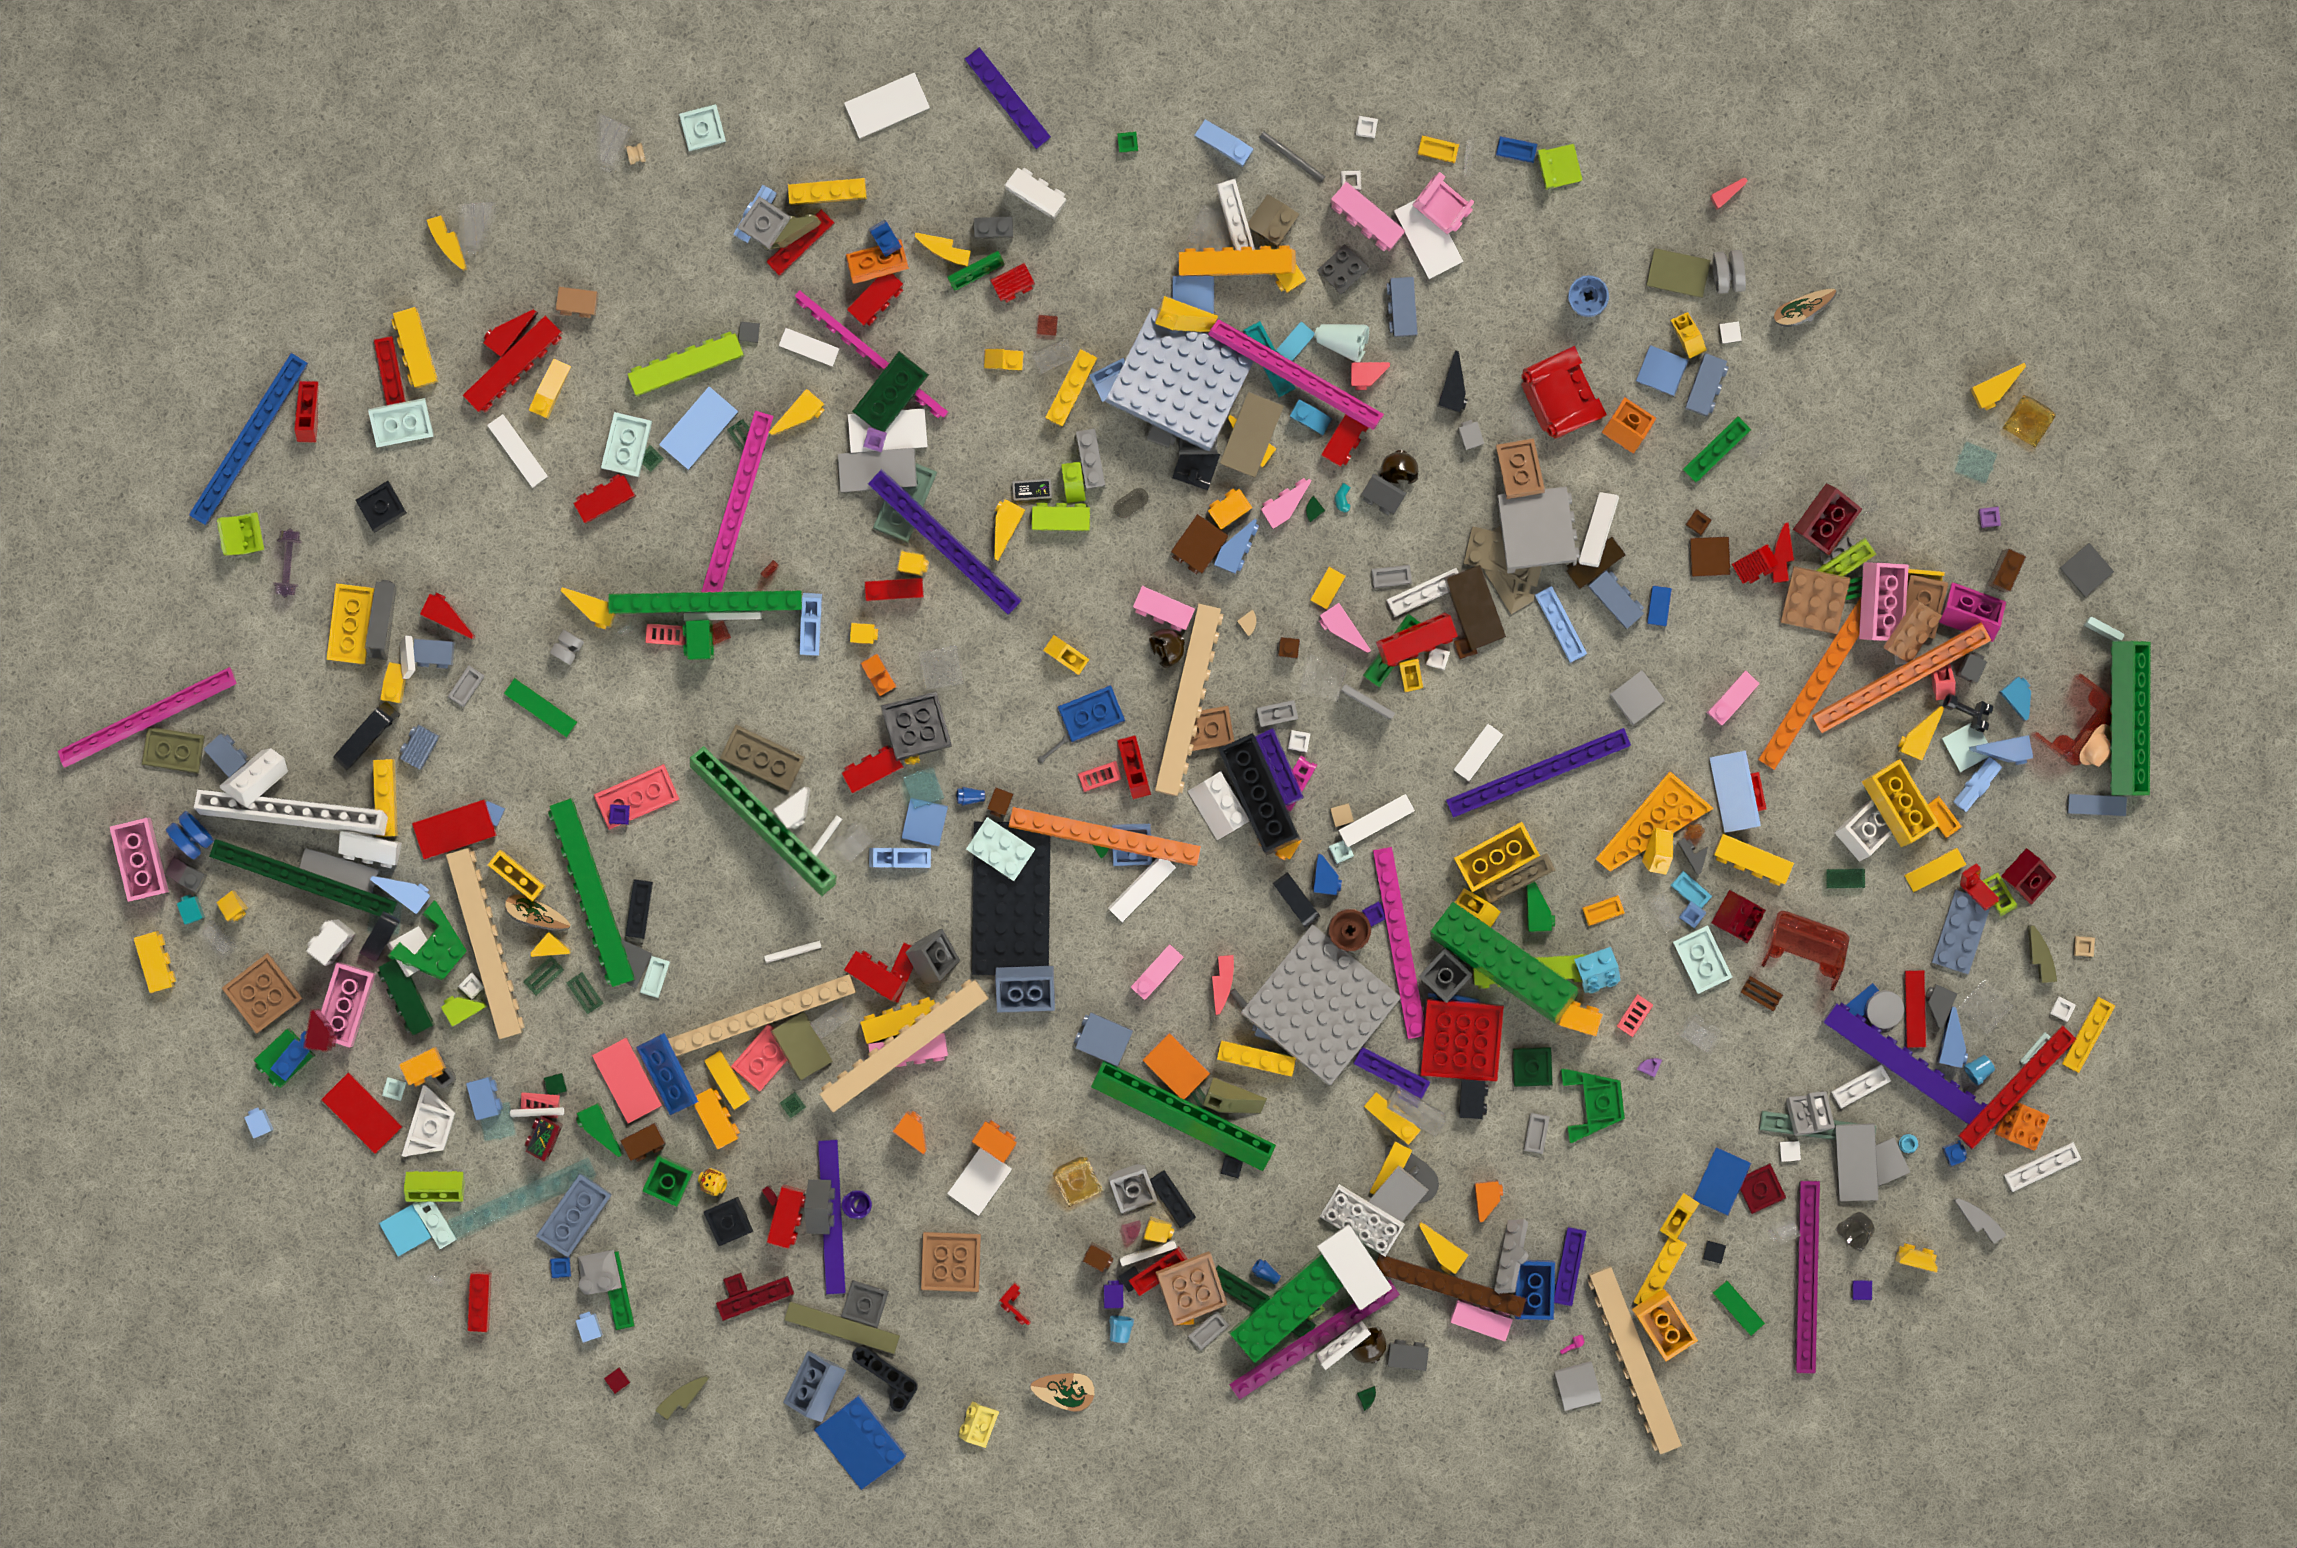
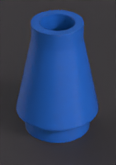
M967 787L957 788V804H962L963 806L985 801L984 790Z
M1262 1259L1257 1260L1251 1270L1254 1276L1266 1280L1273 1285L1281 1277L1266 1260Z

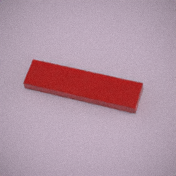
M822 209L815 214L821 221V225L785 248H780L766 261L779 276L834 224L833 220Z
M393 336L375 339L374 345L386 405L406 402Z
M1925 970L1905 971L1907 1048L1926 1047Z

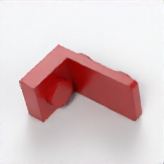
M1976 863L1962 873L1960 886L1984 910H1987L1999 902V897L1980 879L1981 867Z
M1014 1282L1000 1298L999 1301L1002 1302L1000 1306L1008 1313L1011 1310L1016 1315L1015 1319L1020 1324L1024 1325L1026 1323L1029 1325L1031 1321L1009 1302L1010 1299L1014 1301L1020 1295L1018 1291L1020 1286Z

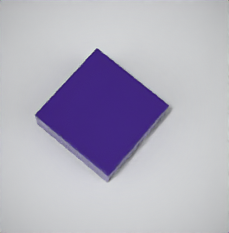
M610 804L609 823L629 825L630 805Z
M1379 901L1362 910L1368 918L1371 927L1386 919L1385 912Z
M1853 1280L1852 1299L1872 1300V1280Z

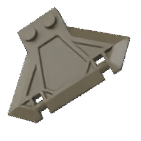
M1472 526L1463 564L1471 566L1480 565L1510 614L1533 602L1535 595L1529 592L1531 586L1537 587L1542 566L1515 569V573H1507L1501 526L1493 531ZM1519 583L1523 584L1522 591L1517 590Z

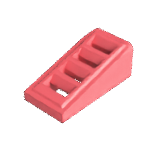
M1745 177L1711 195L1710 198L1716 209L1721 208L1746 184L1747 179Z
M647 624L646 643L685 644L686 637L683 636V626ZM653 628H656V640L652 639ZM661 629H664V640H660ZM669 629H672L671 641H668ZM676 630H680L679 641H676Z
M1116 761L1078 774L1084 792L1122 779ZM1109 767L1112 770L1114 778H1111L1108 770ZM1100 770H1104L1107 780H1103ZM1094 772H1096L1099 783H1096L1093 775ZM1089 774L1092 783L1091 786L1088 785L1085 775Z
M1637 994L1616 1026L1633 1037L1653 1004ZM1637 1001L1646 1006L1647 1008L1643 1010L1642 1008L1637 1006ZM1635 1008L1641 1012V1017L1632 1012V1009ZM1629 1014L1638 1020L1637 1023L1628 1018ZM1625 1021H1627L1628 1023H1630V1024L1633 1025L1634 1027H1633V1029H1630L1629 1027H1627V1026L1624 1025L1623 1023H1624Z
M521 1093V1109L549 1108V1104L553 1105L552 1108L560 1107V1095ZM527 1099L530 1100V1106H526ZM534 1101L538 1102V1107H534ZM559 1115L545 1116V1117L558 1118Z

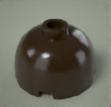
M1397 450L1387 455L1383 460L1380 468V477L1383 476L1382 479L1387 482L1399 484L1397 480H1406L1408 484H1412L1418 480L1419 469L1417 461L1410 454H1407L1406 451Z
M1161 629L1150 634L1152 636L1149 638L1150 647L1154 655L1157 652L1162 660L1159 664L1164 668L1177 664L1184 654L1185 642L1183 637L1170 629Z
M1377 1327L1367 1328L1371 1335L1349 1351L1357 1361L1361 1363H1376L1386 1351L1385 1336L1381 1329L1378 1331Z

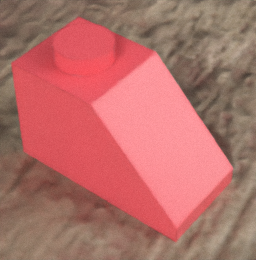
M1390 362L1351 363V387H1355V390H1367V387H1370L1390 367Z
M1949 663L1931 673L1936 701L1944 700L1948 694L1955 696V679L1951 664Z

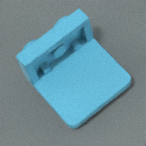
M1611 947L1574 959L1582 979L1584 993H1595L1600 988L1615 986L1621 980L1619 967Z

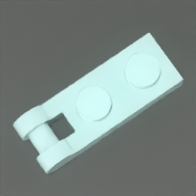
M435 1202L412 1203L439 1249L457 1240ZM429 1205L432 1210L425 1213L423 1208Z

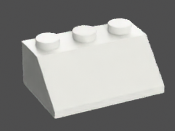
M1017 168L1005 184V188L1054 220L1067 201L1064 198L1065 194L1056 188L1054 191L1048 187L1049 184L1043 179L1039 178L1036 180L1031 177L1033 173L1029 170Z
M271 748L261 750L223 782L220 788L247 808L288 772L285 759Z
M1221 771L1188 791L1217 840L1250 821Z
M804 787L774 809L787 828L797 829L805 823L803 819L807 816L810 797L809 787Z
M341 831L339 854H343L345 859L354 860L355 857L362 858L361 862L373 864V861L381 862L380 866L392 868V865H397L402 843L355 832Z

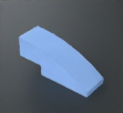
M803 593L800 655L819 656L822 594Z
M869 848V867L931 868V848Z

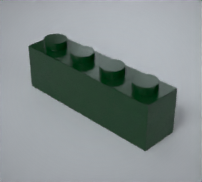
M396 959L379 966L380 971L378 975L382 982H386L388 986L386 991L390 999L394 998L397 1004L395 1009L399 1016H403L405 1020L403 1024L407 1033H411L414 1036L434 1026L435 1023L411 975L406 977Z

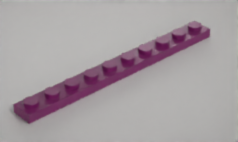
M1800 1180L1796 1373H1816L1820 1181Z
M1388 1280V1283L1392 1289L1362 1310H1359L1354 1302L1230 1383V1387L1239 1400L1398 1297L1400 1294L1391 1280Z

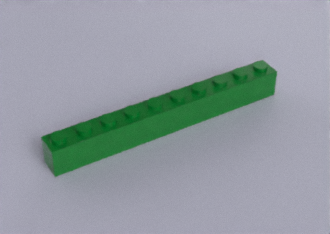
M802 590L608 594L609 614L802 610Z
M705 746L690 757V768L821 897L836 885V875Z
M570 798L550 805L551 810L548 811L551 822L555 821L557 828L554 831L557 839L562 841L563 846L560 847L564 858L567 857L569 861L567 869L570 876H574L576 883H573L576 894L580 893L582 901H579L582 912L587 913V927L593 931L594 937L592 941L595 949L599 948L601 954L598 956L599 962L602 967L605 966L607 973L604 974L608 985L611 984L612 987H616L633 981L635 977L574 800Z
M1103 1061L1091 1085V1088L1261 1171H1264L1276 1147L1275 1144L1106 1061Z

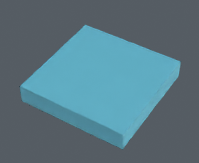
M413 1204L379 1223L397 1256L404 1254L432 1237Z

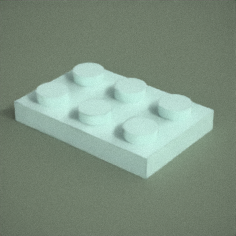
M425 398L368 410L377 447L433 437L434 435Z
M614 412L601 468L639 477L652 421Z
M987 817L966 850L1014 881L1035 848Z
M1708 925L1673 941L1697 994L1732 978Z

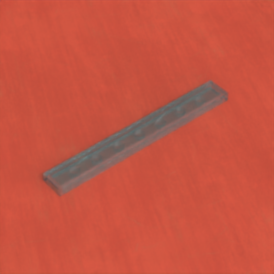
M589 1157L449 1219L448 1221L455 1237H459L570 1187L579 1173H582L587 1178L595 1176L596 1172Z

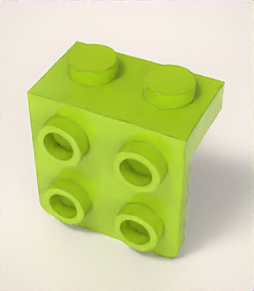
M258 512L217 519L221 549L225 556L249 554L264 550Z

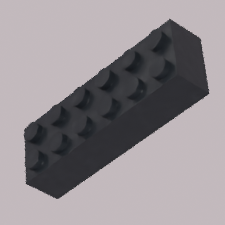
M1254 733L1218 748L1264 854L1267 856L1300 841L1301 838Z

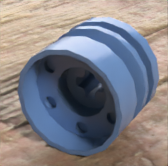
M1592 275L1576 279L1569 290V303L1572 309L1584 317H1594L1600 314L1606 308L1609 301L1606 284L1600 278ZM1592 292L1593 301L1588 300L1586 302L1584 293Z

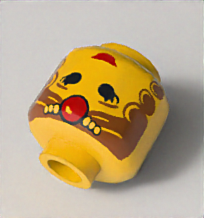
M712 1168L701 1172L698 1177L700 1190L713 1196L722 1194L728 1184L725 1174Z

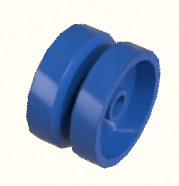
M185 811L178 817L181 826L173 822L166 828V832L186 855L195 860L202 853L200 846L208 848L214 843V839L192 814Z

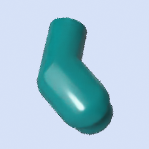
M1342 483L1334 500L1337 509L1346 513L1350 510V504L1347 503L1346 495L1351 487Z

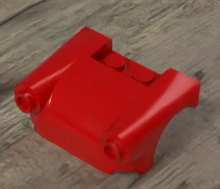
M1575 346L1524 368L1521 375L1523 391L1540 427L1554 439L1607 416L1600 399H1595L1580 364L1583 362Z

